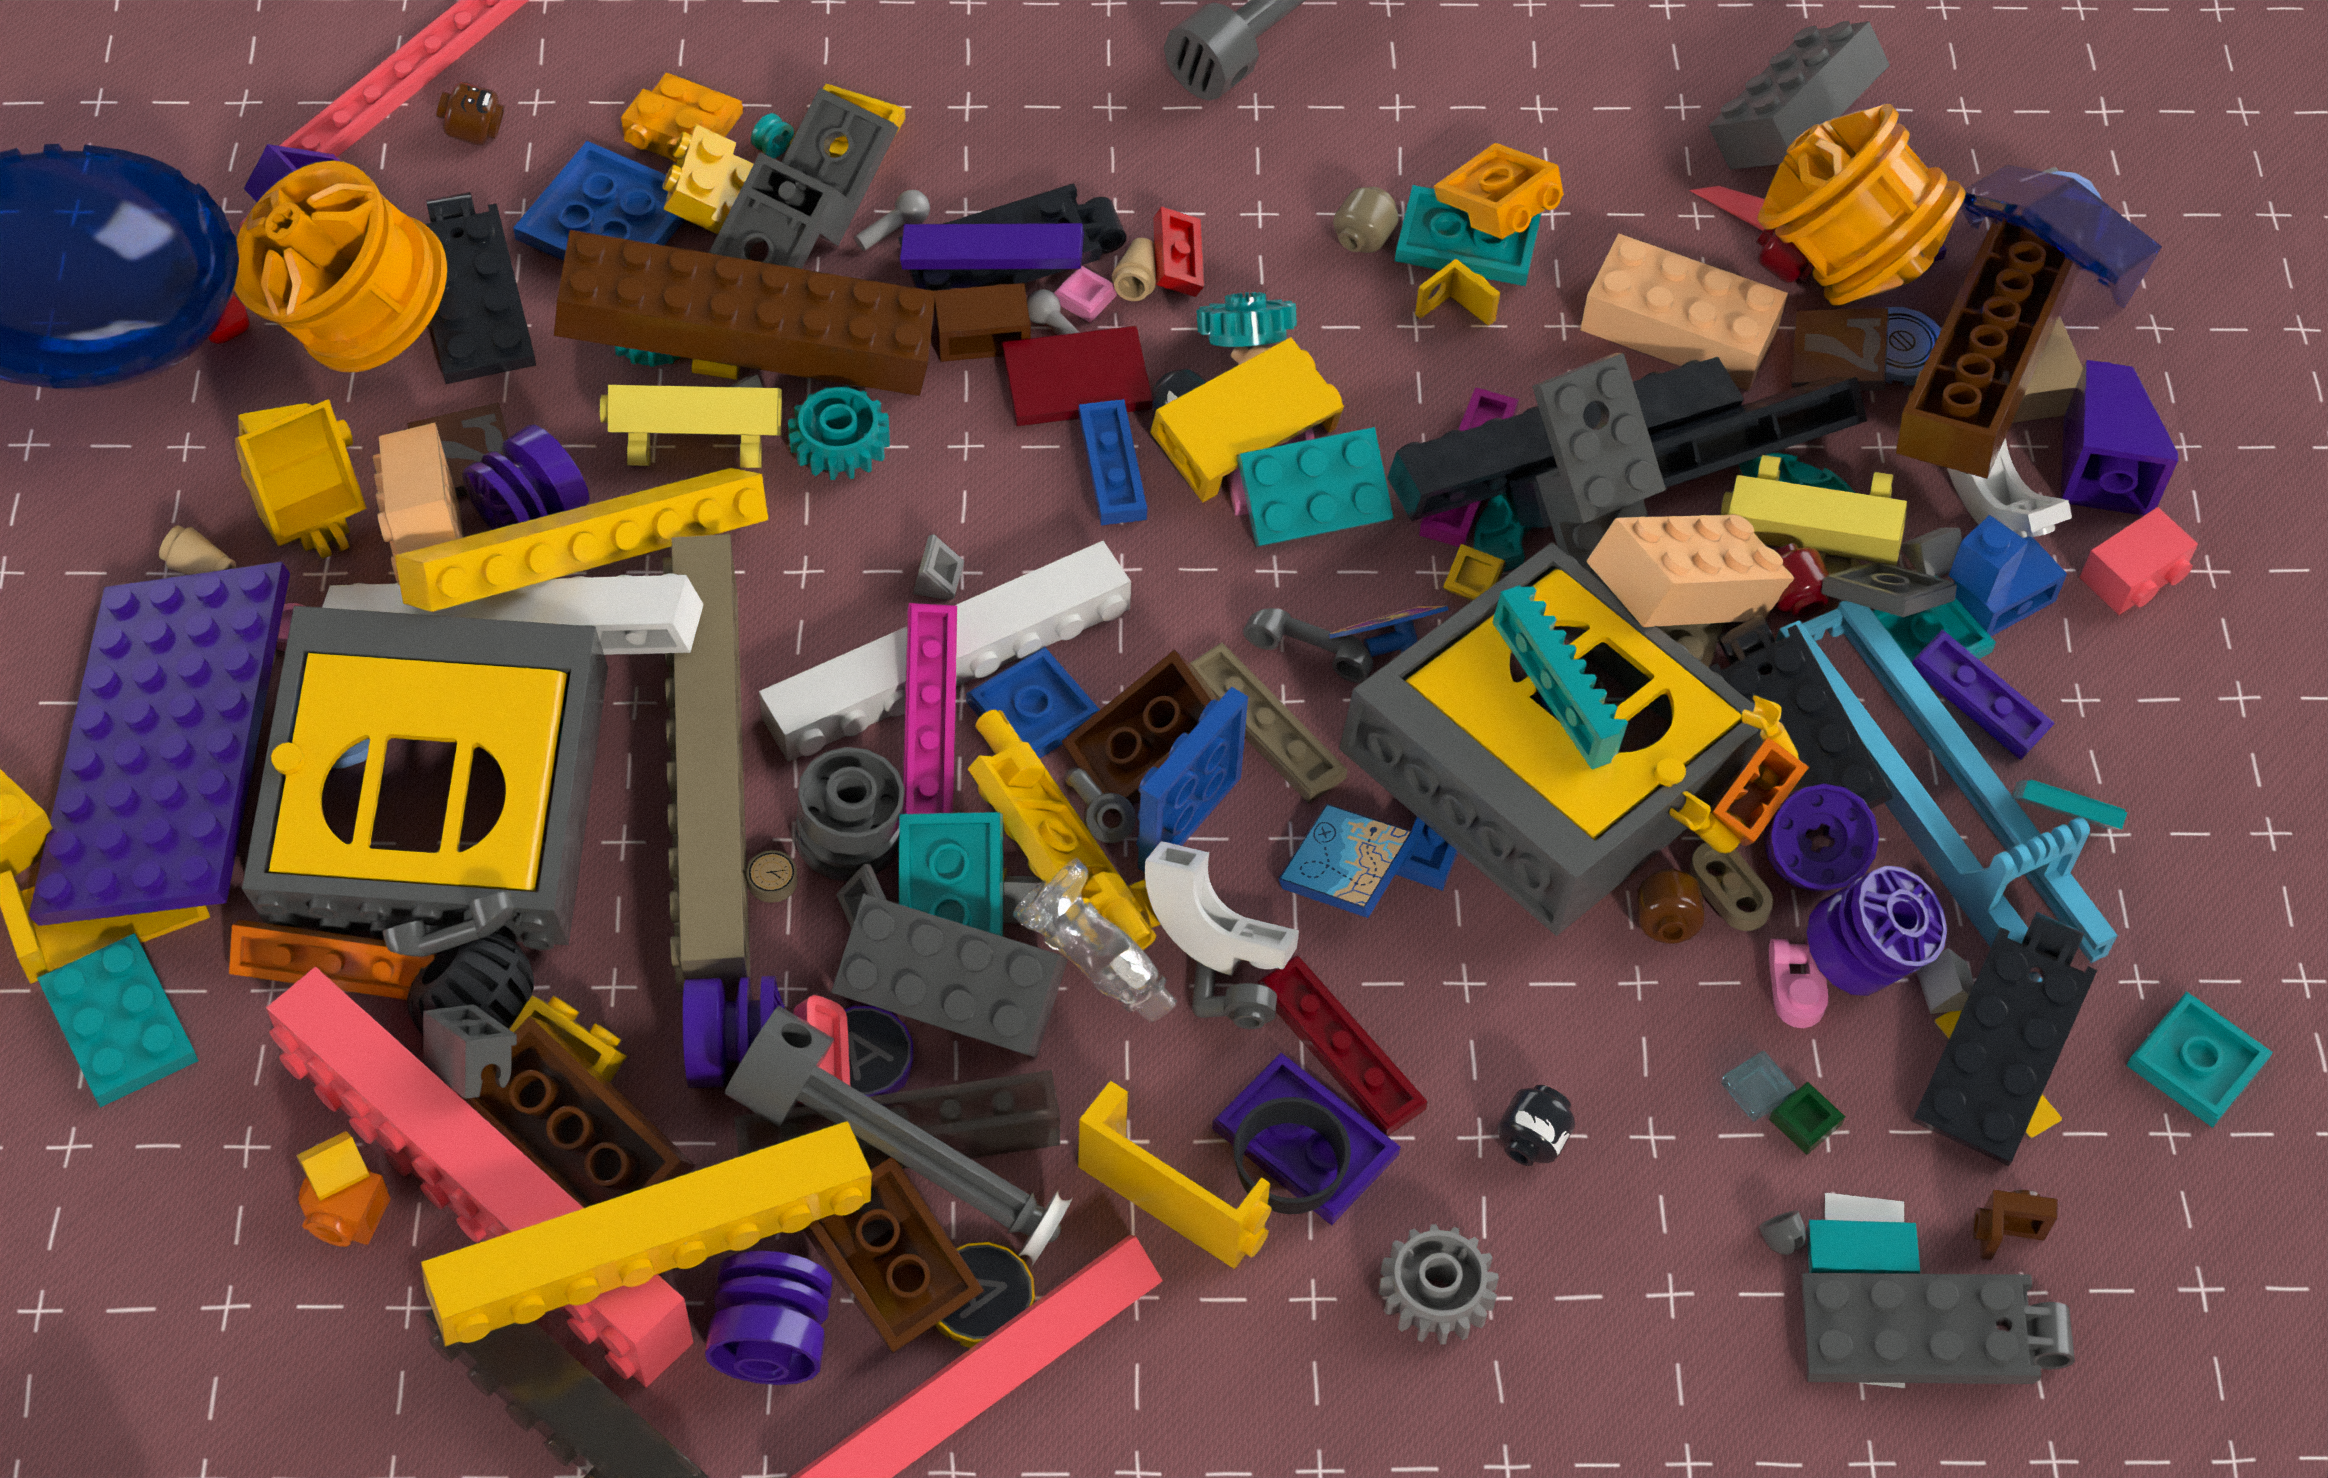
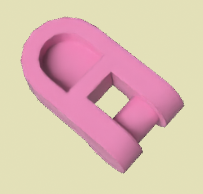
M1771 939L1769 944V965L1776 1013L1783 1022L1792 1027H1812L1821 1020L1828 1005L1826 977L1819 971L1810 953L1808 939H1806L1805 944H1789L1788 939ZM1789 964H1805L1806 974H1790Z

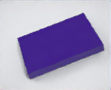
M1280 1053L1213 1120L1212 1129L1234 1146L1236 1131L1246 1115L1264 1102L1283 1097L1308 1099L1330 1110L1344 1126L1351 1147L1348 1169L1335 1194L1325 1204L1313 1210L1332 1226L1399 1156L1401 1147L1283 1053ZM1284 1123L1268 1127L1259 1132L1249 1142L1244 1152L1248 1159L1297 1198L1319 1193L1332 1184L1337 1176V1160L1331 1145L1321 1134L1303 1125Z

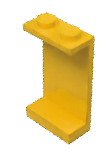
M1292 337L1156 409L1150 433L1203 503L1218 494L1223 476L1239 468L1238 454L1279 446L1319 423H1322L1325 429L1331 432L1337 428L1344 405L1338 390L1332 384H1327L1316 370L1315 362L1306 350H1301Z
M11 870L0 874V907L18 960L30 984L38 981L37 978L134 933L139 942L142 943L210 918L207 906L38 926L29 916L35 886L20 891Z
M1110 1080L1079 1119L1078 1167L1233 1269L1237 1267L1245 1255L1251 1258L1254 1257L1264 1244L1269 1230L1265 1228V1222L1272 1210V1207L1268 1205L1270 1183L1261 1177L1237 1209L1233 1208L1126 1138L1128 1091Z

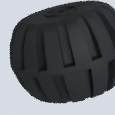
M494 932L487 937L438 952L434 960L424 969L422 967L419 974L413 980L407 997L408 1011L413 1024L422 1036L424 1011L473 1004L510 1029L531 998L534 989L533 972L529 960L519 946L506 936Z

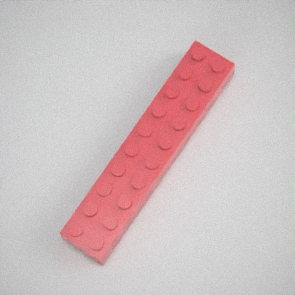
M317 967L310 970L266 1007L274 1027L269 1033L284 1052L279 1058L286 1069L298 1080H301L304 1076L310 1079L316 1085L314 1087L315 1093L330 1110L335 1112L341 1108L351 1117L349 1120L351 1127L366 1143L371 1144L376 1140L387 1150L384 1153L386 1159L396 1171L404 1177L411 1172L423 1183L420 1185L422 1192L433 1205L440 1210L447 1205L459 1216L456 1219L458 1225L474 1242L478 1243L482 1239L486 1241L583 1209L576 1200ZM658 1274L642 1285L635 1287L621 1286L601 1293L597 1298L586 1304H568L559 1307L570 1318L567 1320V1324L581 1341L587 1345L595 1341L607 1352L605 1359L618 1375L625 1380L633 1376L645 1388L694 1343L685 1299Z

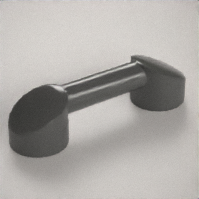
M1268 608L1253 613L1243 629L1245 638L1251 644L1261 649L1273 650L1277 648L1283 635H1287L1336 654L1332 662L1334 671L1340 677L1350 682L1361 683L1365 681L1373 668V660L1368 649L1356 637L1346 635L1345 637L1341 636L1330 639L1329 634L1333 632L1292 618L1288 612L1281 609Z
M510 891L499 892L470 901L469 907L473 919L427 934L423 920L384 930L382 933L386 947L393 953L424 957L487 937L499 930L512 916L514 905Z

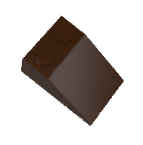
M1174 649L1061 742L1079 768L1087 772L1103 793L1109 792L1122 795L1134 805L1141 801V793H1139L1138 789L1145 774L1152 767H1161L1169 758V752L1176 739L1182 733L1190 734L1199 724L1200 716L1208 703L1213 699L1218 701L1219 699L1200 673ZM1113 808L1108 809L1112 814L1118 812L1116 809Z
M890 1157L871 1170L870 1202L863 1204L858 1210L847 1215L833 1214L815 1220L804 1228L803 1231L831 1273L893 1354L983 1293L984 1290L896 1159Z

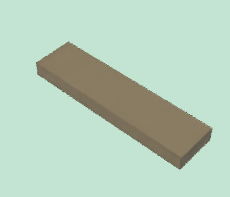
M1222 642L1190 663L1200 673L1219 700L1231 687L1248 696L1245 728L1246 740L1308 804L1346 779L1348 769Z

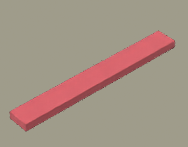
M459 0L279 146L329 153L338 157L529 0Z
M1133 1235L1125 1237L790 1478L894 1477L1160 1284L1163 1280L1137 1237Z

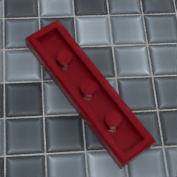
M1298 955L1289 960L1283 969L1277 968L1258 981L1259 985L1266 986L1275 991L1277 994L1276 1013L1374 1125L1386 1136H1389L1426 1110L1428 1101Z

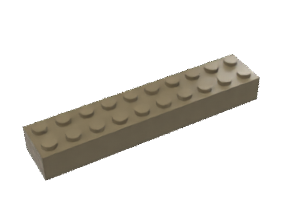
M730 534L671 537L672 557H663V574L687 575L704 604L691 652L665 653L666 666L669 667V678L665 679L667 708H670V719H666L668 749H671V761H667V779L669 792H672V804H668V824L673 840V847L669 848V869L674 886V891L670 892L671 922L674 923L675 936H672L670 939L672 967L675 968L677 993H683L686 979L720 978L724 986L726 1001H736L740 977H750V947L746 877L747 859L738 593Z

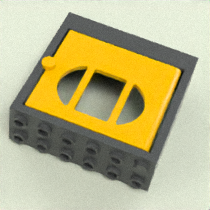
M1551 542L1355 687L1352 692L1339 750L1554 935L1558 936L1688 829V827L1672 818L1669 814L1671 808L1679 812L1686 803V797L1682 795L1684 791L1693 794L1710 805L1711 808L1741 766L1763 743V740L1760 736L1761 729L1743 723L1741 717L1744 709L1753 712L1755 703L1750 702L1730 686L1722 676L1710 670L1690 654L1682 644L1674 641L1657 626L1642 627L1606 584H1603L1583 568L1575 558L1567 555ZM1518 585L1521 587H1535L1537 591L1534 601H1544L1546 603L1543 616H1555L1554 630H1564L1566 632L1565 639L1570 642L1569 645H1575L1577 648L1574 659H1580L1583 655H1586L1633 693L1631 697L1617 707L1614 719H1626L1628 721L1646 706H1649L1671 724L1666 734L1647 748L1633 752L1618 753L1612 758L1611 763L1591 769L1560 722L1530 698L1538 690L1529 676L1518 683L1513 681L1509 666L1512 651L1492 623L1500 592ZM1702 752H1705L1704 754H1702L1699 758H1697L1694 762H1692L1689 766H1687V767L1685 768V766H1686L1687 764H1689L1692 760H1694V759H1695L1697 756H1699ZM1663 785L1662 788H1660L1657 792H1655L1652 796L1645 800L1641 805H1639L1636 809H1634L1631 813L1624 817L1620 822H1618L1615 826H1613L1610 830L1603 834L1599 839L1594 841L1603 832H1605L1608 828H1610L1613 824L1620 820L1624 815H1626L1629 811H1631L1634 807L1641 803L1645 798H1647L1650 794H1652L1655 790H1657L1660 786Z
M294 606L242 890L263 922L295 928H319L323 932L343 935L350 934V930L369 931L371 935L384 939L382 933L384 930L423 920L426 932L430 934L473 919L469 907L470 901L491 894L510 891L514 912L509 920L496 932L506 936L513 942H523V945L537 950L552 949L554 944L569 945L608 674V665L596 627ZM566 683H569L539 891L535 892ZM391 738L457 743L441 847L437 853L370 848L387 743ZM370 739L353 841L350 844H345L335 836L325 821L322 810V791L329 771L342 754L357 743ZM476 747H481L496 760L503 772L506 785L505 803L501 816L488 835L473 847L463 852H458L473 752Z

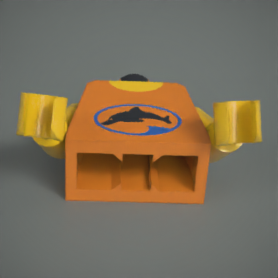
M1756 695L1753 696L1755 701L1754 711L1744 709L1741 717L1743 723L1761 729L1760 736L1763 743L1745 761L1711 808L1710 805L1693 794L1684 791L1682 793L1686 797L1684 807L1679 812L1673 808L1669 810L1672 818L1693 830L1713 850L1719 853H1731L1739 843L1743 846L1754 843L1809 768L1799 760L1794 744L1783 724L1779 722L1781 706Z

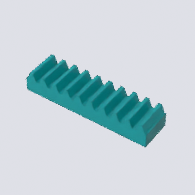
M1518 585L1501 591L1492 622L1589 767L1595 769L1611 763L1612 758L1619 752L1628 722L1626 719H1614L1617 706L1615 704H1604L1607 692L1605 689H1594L1597 677L1595 674H1584L1587 663L1584 659H1574L1577 649L1575 645H1563L1566 632L1564 630H1554L1555 616H1543L1546 603L1544 601H1534L1537 591L1535 587H1521Z

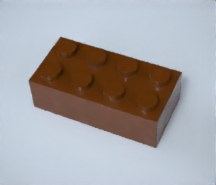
M531 1016L514 1032L517 1034V1045L511 1046V1076L507 1085L501 1088L496 1084V1065L489 1064L481 1072L483 1083L479 1097L465 1099L459 1095L583 1208L689 1174L696 1166L548 1023Z

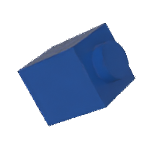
M1988 515L1961 541L1948 576L1988 603L2015 576L2028 541L1991 515Z

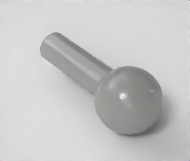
M917 190L904 191L898 196L894 210L854 236L857 245L863 251H866L904 224H921L927 219L930 212L928 198Z
M1041 289L1034 291L1028 296L1029 318L1033 323L1048 325L1057 335L1080 333L1060 313V301L1053 292Z

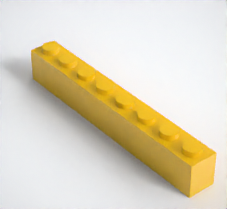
M728 468L395 555L403 604L433 612L672 546L671 537L715 535L767 521L768 513L763 477L760 473Z
M846 1121L423 1261L421 1266L425 1291L445 1346L459 1341L463 1343L474 1342L485 1337L490 1331L509 1324L530 1323L542 1317L545 1312L568 1304L583 1305L597 1298L599 1294L621 1286H639L649 1281L654 1275L677 1267L680 1269L692 1268L712 1255L730 1249L733 1251L745 1250L755 1245L760 1239L780 1232H798L806 1228L811 1222L833 1214L842 1216L853 1213L871 1200L872 1173L850 1124Z

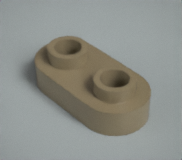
M1707 843L1701 844L1693 854L1689 873L1698 881L1702 888V894L1726 923L1733 928L1742 931H1752L1762 927L1767 922L1773 906V897L1768 887L1736 849L1731 853L1724 854L1713 850ZM1715 869L1719 871L1721 875L1713 876L1709 874L1707 870ZM1747 906L1752 912H1744L1737 907Z

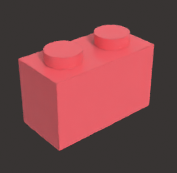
M2157 507L2092 549L2079 578L2120 615L2134 605L2139 608L2146 605L2153 599L2159 589L2167 583L2176 585L2182 581L2193 567L2190 560L2198 543Z

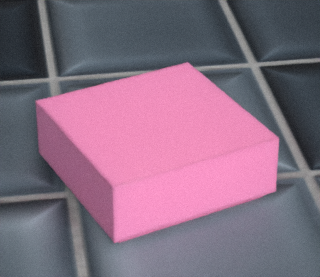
M1082 265L1081 269H1076L1054 292L1060 301L1061 307L1089 323L1117 296L1114 283Z

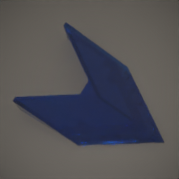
M2007 164L1965 188V198L1960 206L1969 225L1976 229L1980 227L1985 217L1996 225L1998 222L2007 220L2012 225L2029 229L2049 245L2056 246L2059 250L2066 253L2065 257L2075 263L2076 268L2098 277V283L2111 290L2116 304L2122 308L2126 307L2162 248L2156 241L2074 178Z

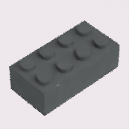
M1842 21L1828 28L1818 29L1817 26L1804 28L1793 37L1794 42L1786 50L1770 59V65L1761 74L1751 78L1745 84L1746 89L1737 98L1730 100L1721 107L1722 113L1708 127L1730 170L1780 164L1787 154L1788 147L1797 137L1815 124L1820 125L1825 121L1840 117L1890 66L1869 21L1850 24L1849 21Z
M863 893L831 993L1037 1058L1068 959L1057 953Z

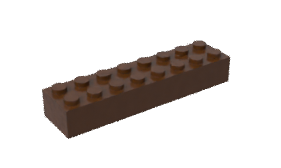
M2008 188L1903 410L1896 454L1966 474L1988 478L2087 254L2096 210Z
M570 230L557 297L554 336L920 396L929 360L936 291Z

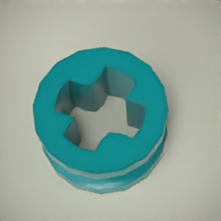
M767 114L755 125L751 134V144L771 158L779 157L790 146V141L794 136V128L789 123L782 122V119L777 114Z

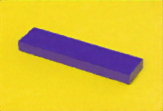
M904 224L900 262L902 269H1081L1084 238L1083 224Z

